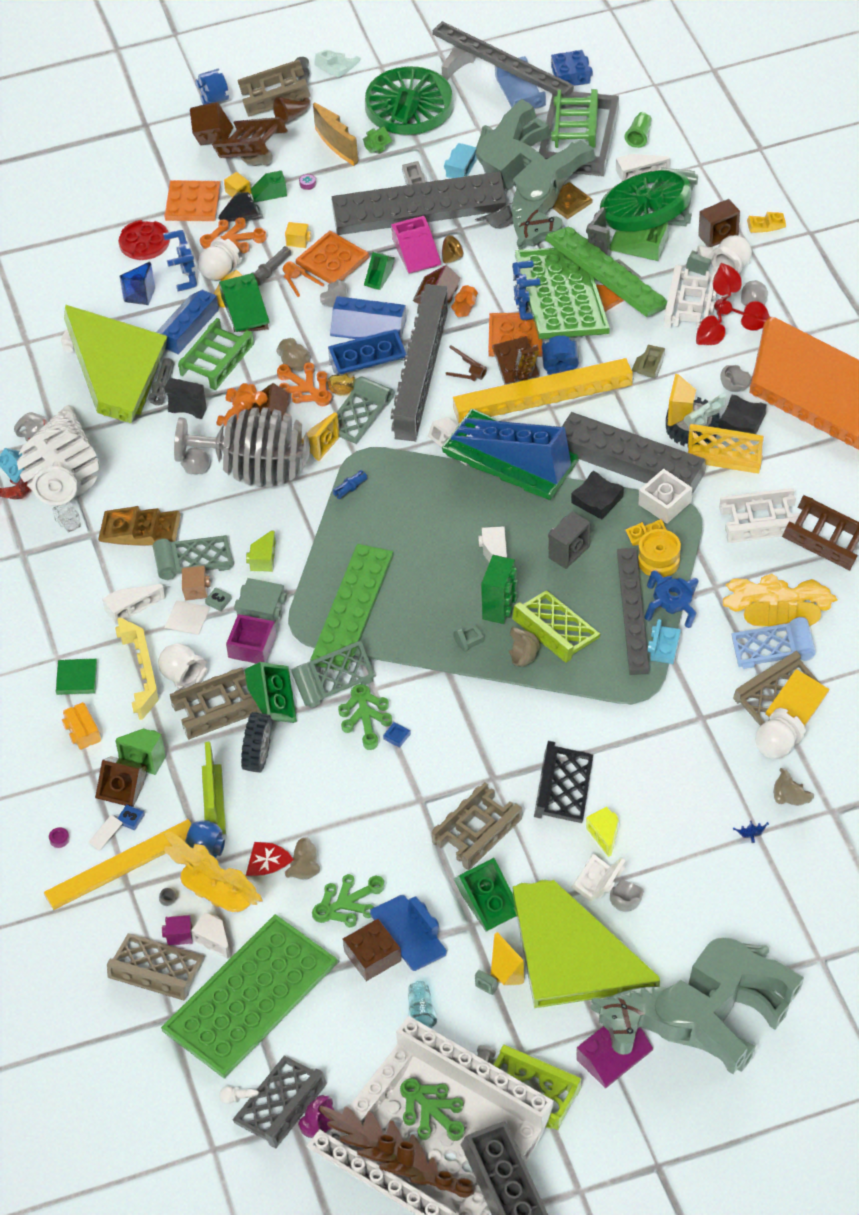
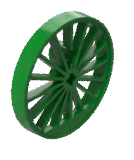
M403 66L387 70L375 77L365 92V112L370 121L377 127L381 128L384 126L388 132L395 134L411 135L430 131L447 120L454 105L452 89L448 81L439 73L418 66ZM410 79L409 89L412 90L414 79L420 80L413 90L422 93L417 110L428 119L427 121L420 122L416 111L413 114L416 120L415 124L394 123L395 120L391 118L389 120L383 119L387 115H392L400 89L393 83L394 81L399 80L401 87H405L403 80ZM426 82H430L429 85L423 87ZM388 85L392 90L387 89L383 86ZM376 92H379V93H382V94H385V95H378V94H375V93H376ZM370 101H383L375 104H370ZM433 104H442L444 105V108ZM386 108L385 110L379 113L374 112L375 110ZM425 109L431 110L439 114L433 116Z
M655 170L632 176L615 185L602 198L600 208H605L606 224L612 229L625 232L642 231L660 226L678 216L689 205L692 197L690 183L685 175L672 170ZM649 183H654L651 189L648 188ZM648 208H650L653 212L648 214Z

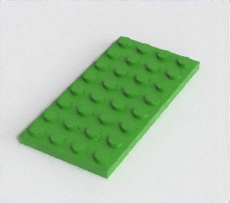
M555 247L515 250L516 262L533 260L534 267L520 269V273L522 275L526 274L527 280L540 279V285L525 287V291L529 292L530 301L528 303L539 339H549L554 336L582 337L610 334L608 320L593 276Z
M274 914L161 1027L162 1032L225 1079L338 964V960Z

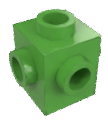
M384 126L376 130L375 128L366 132L367 136L362 138L365 148L370 153L375 151L380 153L386 149L385 145L392 142Z

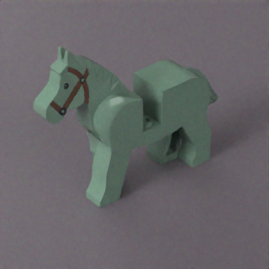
M523 99L517 102L503 116L501 122L494 130L487 125L482 126L481 135L476 146V156L483 167L484 173L500 171L504 189L508 191L514 185L516 187L512 202V219L518 237L517 246L519 250H523L526 246L535 247L536 244L545 240L547 234L565 228L561 218L556 216L549 218L545 213L555 204L561 187L571 177V174L583 164L596 159L593 148L582 140L576 143L571 142L564 150L545 159L532 146L551 136L549 125L536 116L534 107Z
M717 938L706 946L693 964L688 984L680 980L669 988L644 987L624 991L608 999L593 998L591 999L592 1004L590 1008L599 1014V1023H602L608 1029L612 1048L619 1054H629L632 1051L637 1029L643 1027L659 1034L667 1041L695 1047L712 1054L714 1057H718L726 1066L727 1071L734 1074L736 1070L742 1072L752 1060L756 1048L755 1045L738 1038L723 1023L732 1010L734 1003L738 1002L754 1008L766 1019L769 1026L776 1030L786 1017L790 1003L800 992L804 977L776 960L767 959L766 956L769 953L767 945H752L741 943L731 938Z

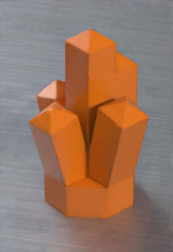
M469 285L462 286L460 292L454 297L455 301L451 308L455 311L457 318L469 315L478 294L474 287Z

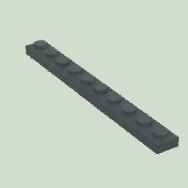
M444 21L432 30L434 36L556 96L558 89H561L562 98H566L574 90V85Z

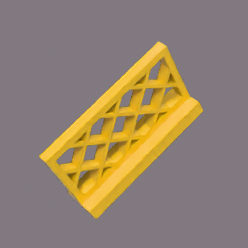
M690 424L688 453L706 459L705 465L759 474L763 461L764 436ZM694 431L701 432L703 435L698 436ZM713 435H719L721 438L716 439ZM708 438L711 443L707 444L703 440ZM731 438H738L740 441L734 442ZM726 441L730 445L725 447L722 442ZM749 441H758L759 443L753 445ZM745 444L748 449L743 450L740 445Z

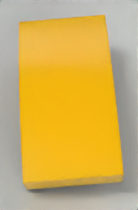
M767 212L765 217L748 216L747 218L750 233L770 232L786 227L784 214L779 212Z
M662 519L646 526H644L643 522L626 529V533L633 546L639 545V540L648 531L667 529Z

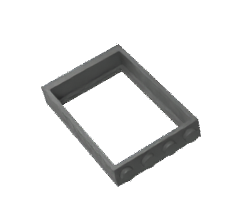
M572 91L566 98H588V96H591V93ZM552 94L546 119L550 132L556 112V107H554V96L556 95ZM598 94V109L609 110L599 157L595 156L596 159L592 162L580 166L573 174L604 177L619 111V96ZM568 105L578 107H590L588 105ZM549 138L542 140L539 148V153L545 159L558 153L546 151Z

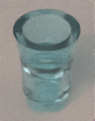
M416 981L408 986V1016L432 1028L436 1025L437 1018L433 1009L429 985L424 981Z

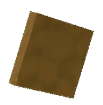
M568 182L561 187L556 202L551 208L568 220L592 204V198Z

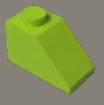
M275 530L269 531L250 545V552H246V564L250 565V571L273 572L276 547Z

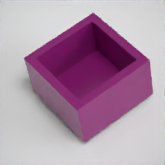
M238 614L226 642L228 658L255 664L259 662L266 663L277 636L275 621Z

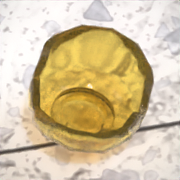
M347 373L342 376L331 375L327 380L329 390L337 396H346L354 389L355 376L350 378Z

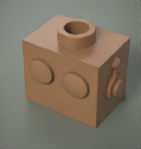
M205 566L182 568V592L185 601L207 598L208 587H211L210 576H207Z

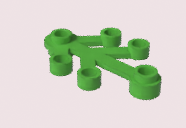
M358 684L351 689L349 701L338 707L339 715L341 717H348L350 710L359 703V708L350 719L342 721L341 727L343 732L350 733L353 731L355 724L362 718L365 732L362 738L363 747L367 750H374L378 747V736L372 731L370 717L387 727L392 724V716L389 713L382 714L367 706L366 701L376 705L381 711L389 708V701L385 697L377 698L370 694L368 686Z
M346 874L342 878L343 884L338 899L330 904V901L337 894V888L333 883L326 884L322 902L315 905L312 910L313 919L318 923H325L329 920L344 922L345 926L352 928L357 924L356 916L352 913L342 914L336 911L344 909L362 913L365 918H372L370 913L365 911L374 908L373 905L353 902L371 893L380 894L385 888L384 879L381 876H372L368 880V886L348 895L350 888L355 885L353 875Z
M413 1078L406 1079L401 1084L400 1093L406 1099V1109L403 1114L404 1124L412 1126L416 1123V1114L414 1112L415 1100L421 1105V1119L418 1128V1137L420 1139L427 1140L431 1136V1128L429 1127L430 1115L447 1130L449 1139L458 1141L463 1138V1124L459 1121L451 1122L439 1110L451 1109L454 1113H460L463 1110V1101L460 1098L445 1099L448 1096V1087L445 1084L437 1086L421 1085ZM414 1089L415 1091L409 1092L407 1090ZM441 1089L445 1090L444 1093H439L438 1091ZM423 1094H435L439 1099H427ZM456 1103L460 1104L459 1107H454L453 1105ZM412 1116L413 1119L407 1120L406 1117ZM426 1130L428 1133L422 1134L421 1131ZM458 1131L459 1134H452V1132Z

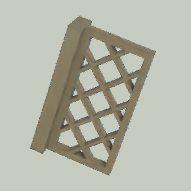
M797 651L735 690L734 701L737 704L741 703L760 726L765 723L760 717V712L766 713L768 709L761 707V701H774L777 690L781 691L784 687L777 685L779 679L789 680L793 670L799 667L804 674L819 682L800 660L801 655ZM763 689H774L773 697L762 695ZM749 698L759 699L758 706H752L746 700Z
M127 933L114 958H110L107 963V976L113 980L185 1001L188 996V989L204 962V956ZM131 941L138 943L139 947L129 950L128 944ZM155 948L158 952L148 955L146 950ZM143 952L145 957L134 960L133 954ZM175 954L178 958L167 961L165 956ZM129 956L131 960L127 963L119 961L121 958ZM162 957L164 962L154 966L151 960ZM190 959L197 961L196 964L188 967L184 962ZM148 962L150 967L145 969L137 965ZM181 963L182 969L172 970V965ZM166 967L169 971V973L167 974H161L157 972L158 970H161ZM185 973L188 976L186 981L176 978V976Z

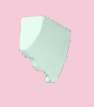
M326 49L315 54L314 66L336 77H340L359 63L360 57L355 56L351 59L345 57L346 53Z
M724 393L686 415L684 422L688 428L690 424L704 426L707 424V417L719 413L720 408L725 405L726 396Z

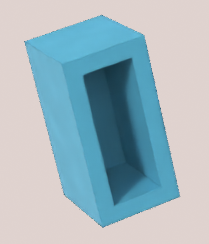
M458 143L455 149H452L449 159H446L444 163L446 177L458 178L468 176L477 161L476 147Z

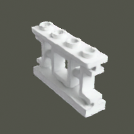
M675 265L664 315V328H671L672 324L678 327L679 320L696 322V329H698L703 320L701 319L703 308L706 307L704 318L714 312L715 303L712 301L716 300L717 293L713 289V278L717 272L716 270H713V274L706 271L705 277L690 276L689 269L682 271V266ZM681 279H683V285L681 287V291H679ZM711 282L709 294H706V288H708V283ZM684 296L701 297L700 302L684 301ZM678 304V310L676 311V316H674L675 307Z
M794 488L720 497L719 509L721 515L731 514L733 521L726 522L725 525L727 542L736 543L782 537L788 522L790 521L795 524L800 513L790 514L789 507L795 506L796 502ZM782 504V508H773V505ZM745 509V512L737 513L736 510ZM768 509L769 517L753 519L752 511ZM784 515L785 518L777 519L776 516ZM748 520V523L739 524V521Z

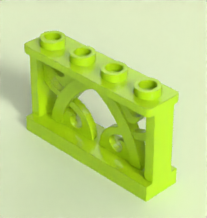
M503 1044L493 1066L501 1069L503 1064H507V1074L521 1082L528 1081L533 1077L538 1078L540 1089L544 1093L543 1095L554 1100L559 1106L557 1113H550L545 1127L559 1130L575 1097L578 1096L581 1090V1078ZM519 1071L525 1072L527 1074L525 1076H521ZM545 1082L552 1084L551 1086H548L550 1091L545 1087ZM564 1091H568L567 1097L562 1102L558 1096Z

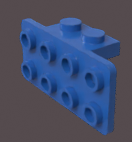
M399 895L370 910V916L373 920L378 918L401 949V957L412 971H417L447 955V950L437 938L439 928L437 919L430 915L425 903L420 902L417 896L408 900L405 895Z

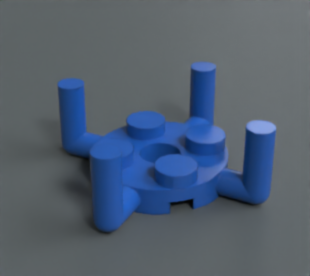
M176 230L164 233V240L178 237L180 242L179 246L176 247L178 257L166 260L168 267L180 264L182 273L187 274L189 282L176 285L177 291L195 288L197 281L195 271L192 272V268L195 267L194 256L191 253V249L185 246L188 242L186 241L184 231Z
M533 260L514 262L512 264L513 281L517 282L513 286L514 301L518 305L517 308L519 309L521 320L533 319L531 312L526 313V307H528L530 298L529 292L525 291V287L540 285L539 278L527 280L526 274L522 275L520 273V269L534 267Z
M652 571L647 587L652 589L657 582L653 594L655 600L649 604L644 618L647 621L652 620L655 609L660 606L671 614L684 610L688 614L684 625L687 628H691L696 617V611L690 604L698 585V579L692 578L689 581H685L682 578L673 579L672 576L663 578L658 571ZM669 592H676L678 596H672Z

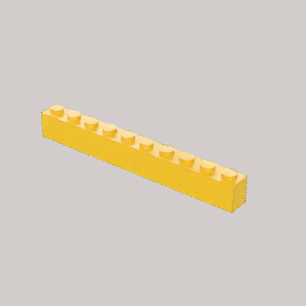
M627 358L453 396V410L459 424L471 409L490 417L631 386L633 372Z

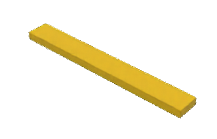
M187 819L44 891V896L53 911L166 854L164 845H173L165 837V833L172 832L186 841L191 822Z

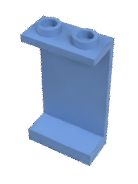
M526 56L519 57V59L528 63ZM495 66V77L511 108L521 99L532 105L534 109L546 106L545 91L539 92L536 85Z

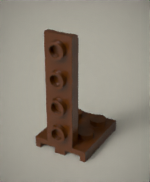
M527 336L492 346L504 385L539 377L535 363L539 348L538 345H533V348H531Z

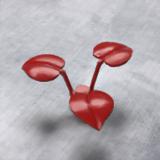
M720 263L713 278L714 291L721 296H725L718 299L714 305L718 319L713 315H709L701 321L696 333V344L716 345L724 339L726 330L720 324L722 322L721 314L727 315L732 311L743 315L741 325L751 331L762 329L764 322L770 317L765 305L759 301L749 302L745 306L744 312L732 308L731 302L727 301V299L731 297V292L735 293L740 290L742 279L739 273L727 264Z

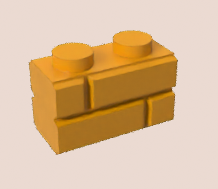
M82 702L74 707L63 710L64 718L61 721L65 730L69 729L71 732L69 737L72 744H77L78 748L82 750L101 741L100 732L85 703Z

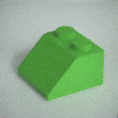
M143 728L117 737L115 740L118 757L147 765V773L156 775L166 758L162 734L155 730Z

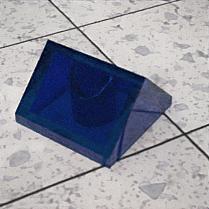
M150 261L119 275L124 302L149 305L155 290Z

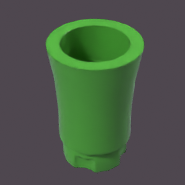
M639 112L629 129L625 132L624 139L631 147L641 148L647 143L652 118L646 112Z

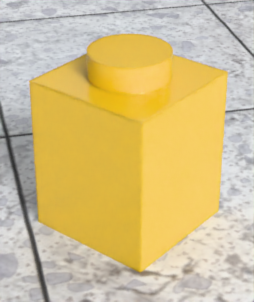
M238 172L224 179L225 192L231 197L237 192H248L251 194L250 181Z
M288 222L285 231L286 246L306 248L308 241L310 242L312 238L309 224Z

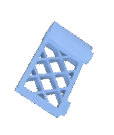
M803 617L795 618L787 624L731 633L738 667H743V669L753 668L755 664L782 660L795 651L801 655L800 659L804 661L810 660L816 653L808 620ZM786 630L787 634L783 639L776 636L777 632ZM764 634L768 637L762 642L756 639L757 636ZM746 638L748 642L742 645L737 642V639ZM771 639L779 642L775 648L768 645ZM752 642L760 646L756 652L748 648ZM785 645L791 649V652L783 653L779 649ZM764 648L771 651L768 656H763L760 652ZM747 652L752 656L750 659L741 660V655Z

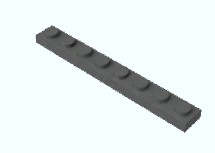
M636 548L617 549L629 675L649 674Z

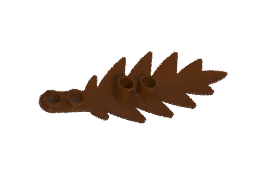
M324 1106L319 1107V1110L331 1120L327 1123V1126L347 1134L340 1136V1141L364 1148L363 1150H357V1155L384 1162V1164H379V1169L410 1177L412 1183L429 1184L437 1187L439 1190L457 1194L461 1198H467L475 1193L472 1180L468 1178L457 1179L448 1171H438L437 1163L433 1157L430 1158L427 1165L425 1154L415 1135L411 1134L409 1141H403L393 1120H390L387 1132L383 1134L377 1119L371 1111L367 1112L364 1125H362L358 1117L347 1106L344 1107L342 1114Z

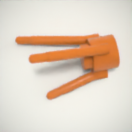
M292 261L284 264L282 270L285 275L283 277L288 281L297 297H300V294L291 278H297L300 274L320 286H324V283L306 273L304 269Z

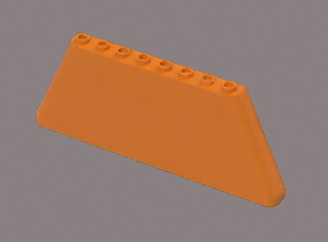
M769 317L764 322L749 393L859 450V359L776 317Z

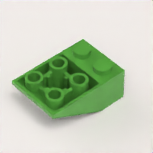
M666 222L660 226L642 231L625 232L616 230L610 243V251L659 261L668 239L669 223Z

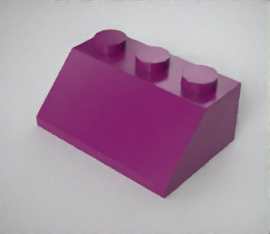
M603 1026L576 1047V1060L606 1089L652 1052L653 1047L642 1028L639 1027L635 1034L632 1051L629 1054H619L612 1048L610 1033Z

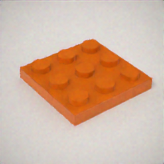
M170 180L164 215L165 221H216L221 182Z
M329 230L296 258V264L330 284L337 279L343 281L369 258V253Z
M489 313V357H495L492 349L494 344L526 336L530 347L533 348V345H538V356H542V339L538 338L533 319L521 320L519 313Z

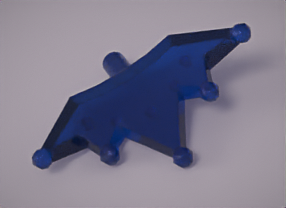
M749 821L747 828L741 826V830L733 827V830L737 831L743 838L751 837V843H755L754 837L761 836L769 822H766L763 826H761V823H758L756 827L752 821Z

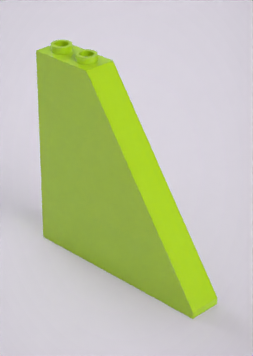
M65 305L64 321L96 412L123 422L132 423L165 351L167 336Z
M544 879L537 883H519L513 886V900L534 1009L587 1001L593 998H607L638 988L660 987V977L557 882Z

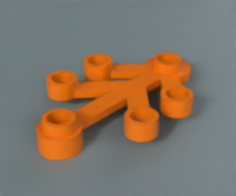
M237 218L235 226L225 235L221 236V239H229L237 246L239 252L247 253L249 251V244L247 242H238V240L253 239L255 243H263L267 237L266 231L263 228H256L253 232L236 234L246 227L245 219ZM220 220L218 228L211 234L201 236L199 240L200 245L204 249L210 247L211 242L215 238L219 237L223 231L229 229L228 221Z
M306 363L304 365L306 381L291 372V368L287 364H281L277 368V377L280 380L285 381L289 379L298 385L289 386L288 383H281L279 385L286 392L292 393L293 403L315 401L317 405L324 407L332 399L331 393L326 390V382L328 380L326 372L320 371L316 375L319 382V390L313 387V373L315 372L313 363ZM309 392L311 395H302V393Z

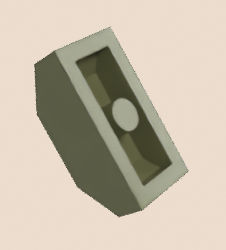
M648 344L645 352L636 358L632 371L656 378L663 363L665 348Z

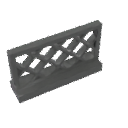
M283 1056L256 1091L259 1094L249 1098L232 1119L234 1124L267 1140L269 1145L276 1149L305 1113L307 1106L316 1099L327 1085L323 1071L317 1068L312 1070ZM286 1064L293 1067L292 1072L281 1074V1070ZM309 1075L306 1081L298 1083L297 1076ZM294 1077L295 1084L283 1086L282 1080ZM280 1082L279 1088L268 1090L270 1083ZM296 1089L297 1093L294 1097L285 1099L284 1092ZM281 1093L282 1100L270 1103L271 1095ZM267 1097V1104L255 1105L259 1098ZM284 1107L281 1113L272 1115L271 1108ZM269 1110V1116L257 1118V1112ZM254 1113V1120L247 1122L242 1120L245 1115ZM271 1123L266 1132L259 1129V1124Z

